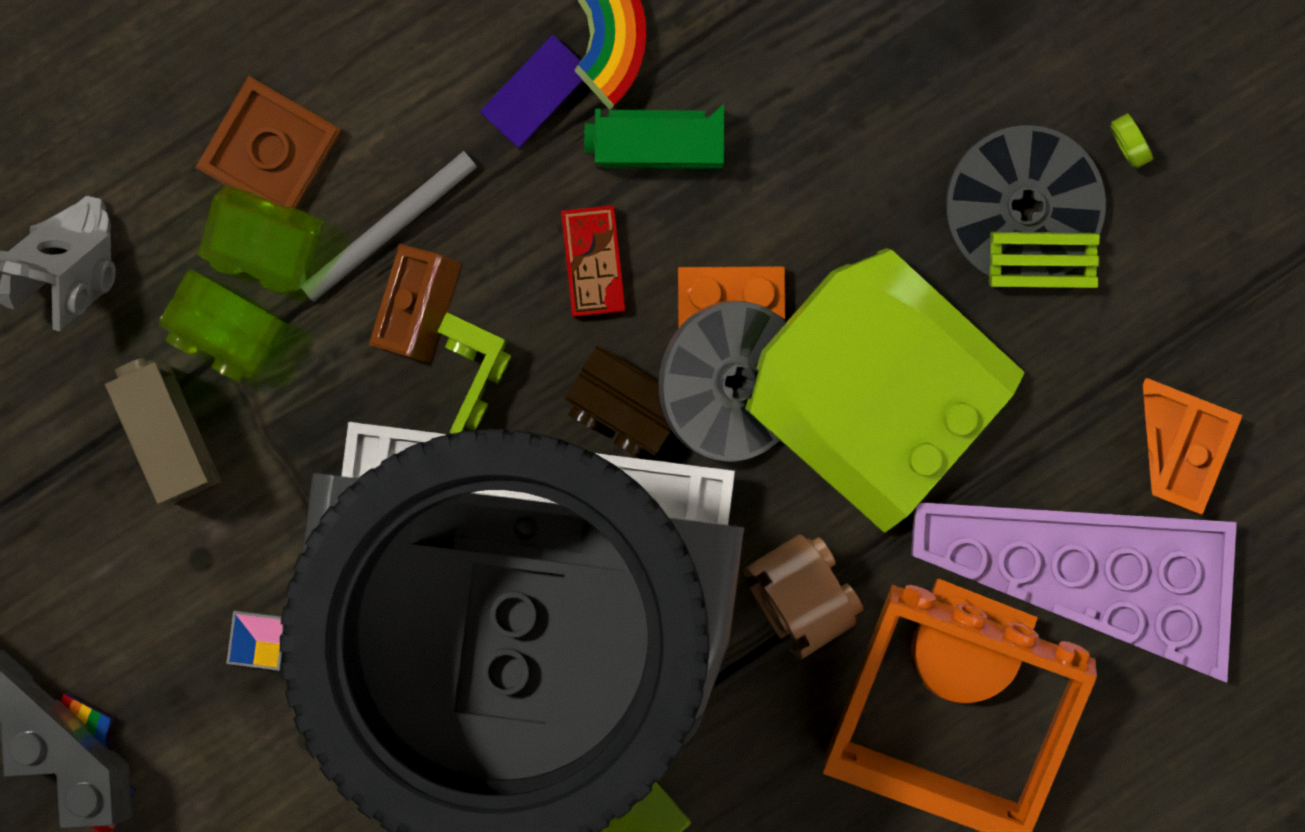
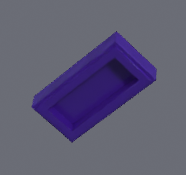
M552 34L479 111L480 114L519 150L584 82L574 71L581 61Z

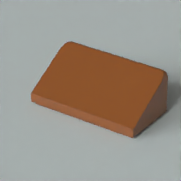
M399 244L369 345L425 363H431L440 338L438 329L448 311L459 276L460 262L440 254Z

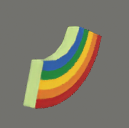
M578 0L587 15L590 39L586 55L574 71L610 110L628 91L642 64L646 45V20L641 0Z

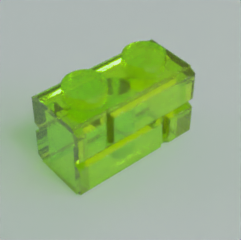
M192 269L186 273L175 292V296L169 302L158 323L159 326L170 331L165 339L166 342L191 356L194 355L197 348L205 351L216 358L211 366L213 369L238 383L244 374L253 379L259 377L288 325Z

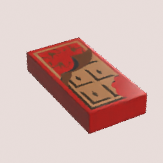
M614 205L561 211L572 317L625 312Z

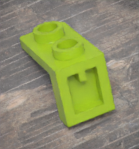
M446 313L438 329L441 335L448 338L445 348L472 361L477 352L486 355L449 432L453 434L466 431V429L477 430L488 407V403L480 399L489 380L496 384L500 382L511 355L503 352L507 344L506 340L452 314Z

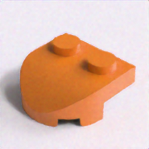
M939 578L935 580L931 593L936 597V601L955 608L957 604L973 606L983 611L987 615L988 620L1005 626L1010 622H1014L1034 630L1038 619L1036 616ZM920 623L912 636L911 658L923 681V685L934 695L953 703H975L997 695L1013 681L1022 663L1021 660Z

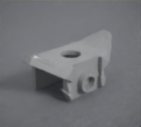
M85 196L78 203L55 216L30 226V234L8 252L0 250V272H2L0 304L15 310L43 285L50 283L52 284L53 330L61 331L78 315H82L87 307L102 294L107 293L111 289L116 273L115 265L111 262V222L106 213V205L101 199ZM49 248H63L66 249L67 252L57 255H50Z

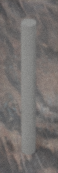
M465 151L460 153L300 286L302 290L315 302L476 169L475 163Z

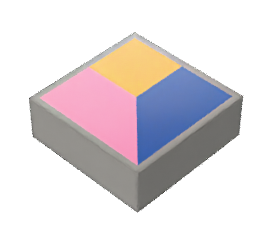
M238 610L233 611L226 664L280 671V663L283 662L284 654L280 652V635L283 633L282 616Z

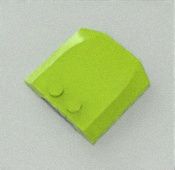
M888 248L876 252V255L852 265L846 264L829 273L761 351L756 368L759 371L751 399L748 398L745 408L884 533L905 519L1013 397L1025 373L902 258Z

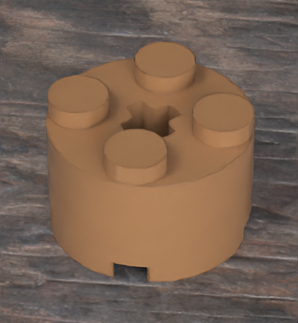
M798 534L746 566L743 572L745 577L756 576L758 583L750 587L755 600L780 639L790 634L798 645L790 649V651L801 660L856 625L855 616L864 611L851 586L847 583L840 586L830 568L836 565V562L823 540L819 537L814 540L806 539L803 535Z

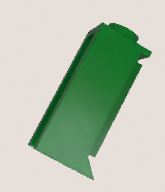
M724 104L708 118H705V111L609 110V117H601V109H595V123L585 122L584 154L595 155V168L723 169Z

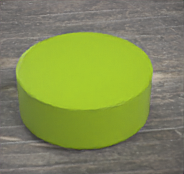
M1128 113L1111 122L1110 130L1132 168L1135 167L1137 169L1153 160L1143 135Z

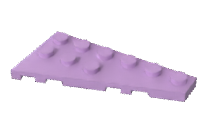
M919 503L915 507L913 513L911 556L1227 683L1237 522Z

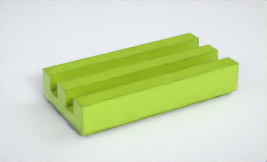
M990 232L989 285L991 287L1098 288V277L1096 274L1097 266H1099V256L1097 255V245H1099L1100 234ZM1002 244L1085 245V255L1002 254ZM1001 265L1084 266V275L1001 274Z

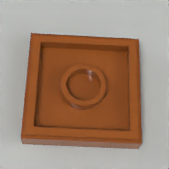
M248 76L195 168L290 222L342 130Z

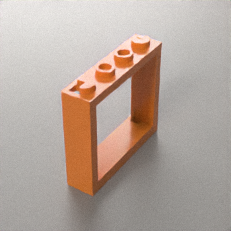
M892 584L825 753L823 774L981 832H1032L1096 681L1095 658L1089 657L1090 654L1086 649L1074 643L1061 641L1059 645L1040 639L1037 632L1025 625L1010 622L1005 626L988 620L987 615L983 611L973 606L957 604L955 608L936 601L935 595L924 588L907 585L904 589ZM900 616L1069 678L1018 803L850 742Z

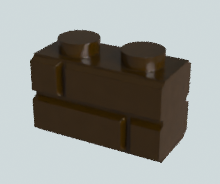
M597 345L564 398L566 402L573 405L568 415L593 431H596L600 423L618 433V436L613 443L638 459L642 458L645 451L656 456L671 431L660 404L659 382Z

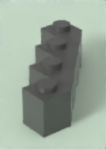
M4 649L0 650V723L4 777L56 774L60 828L115 825L131 819L132 803L129 764L114 750L109 751L88 731L90 728L59 700H54L33 681L34 677Z

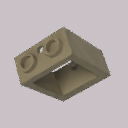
M144 357L115 369L114 371L118 378L106 383L105 386L157 504H175L222 483L172 367L154 362L153 360L146 361Z

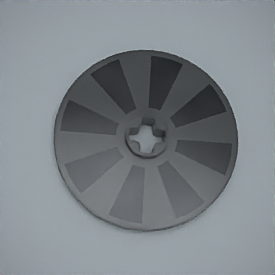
M1018 125L1003 128L988 134L976 142L963 155L955 167L946 195L947 223L956 246L974 267L988 276L990 266V232L1100 234L1106 212L1103 181L1098 168L1089 154L1077 142L1065 134L1050 128L1034 125ZM1024 190H1030L1031 199L1039 201L1040 205L1038 211L1029 212L1028 220H1021V212L1012 209L1013 199H1022ZM1002 244V254L1085 255V245ZM1001 265V274L1065 275L1076 266Z
M745 301L715 303L689 317L670 340L659 372L661 408L675 436L686 447L699 455L719 461H742L762 454L779 441L776 436L745 410L748 398L751 399L757 379L759 370L756 368L761 351L786 324L773 311L761 305ZM727 376H741L739 386L731 388L725 386Z

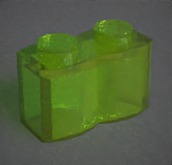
M224 186L213 197L198 255L209 261L210 266L218 272L229 275H236L240 272L249 273L259 279L263 287L274 292L298 291L308 279L324 221L301 210L273 204L269 200L251 192Z

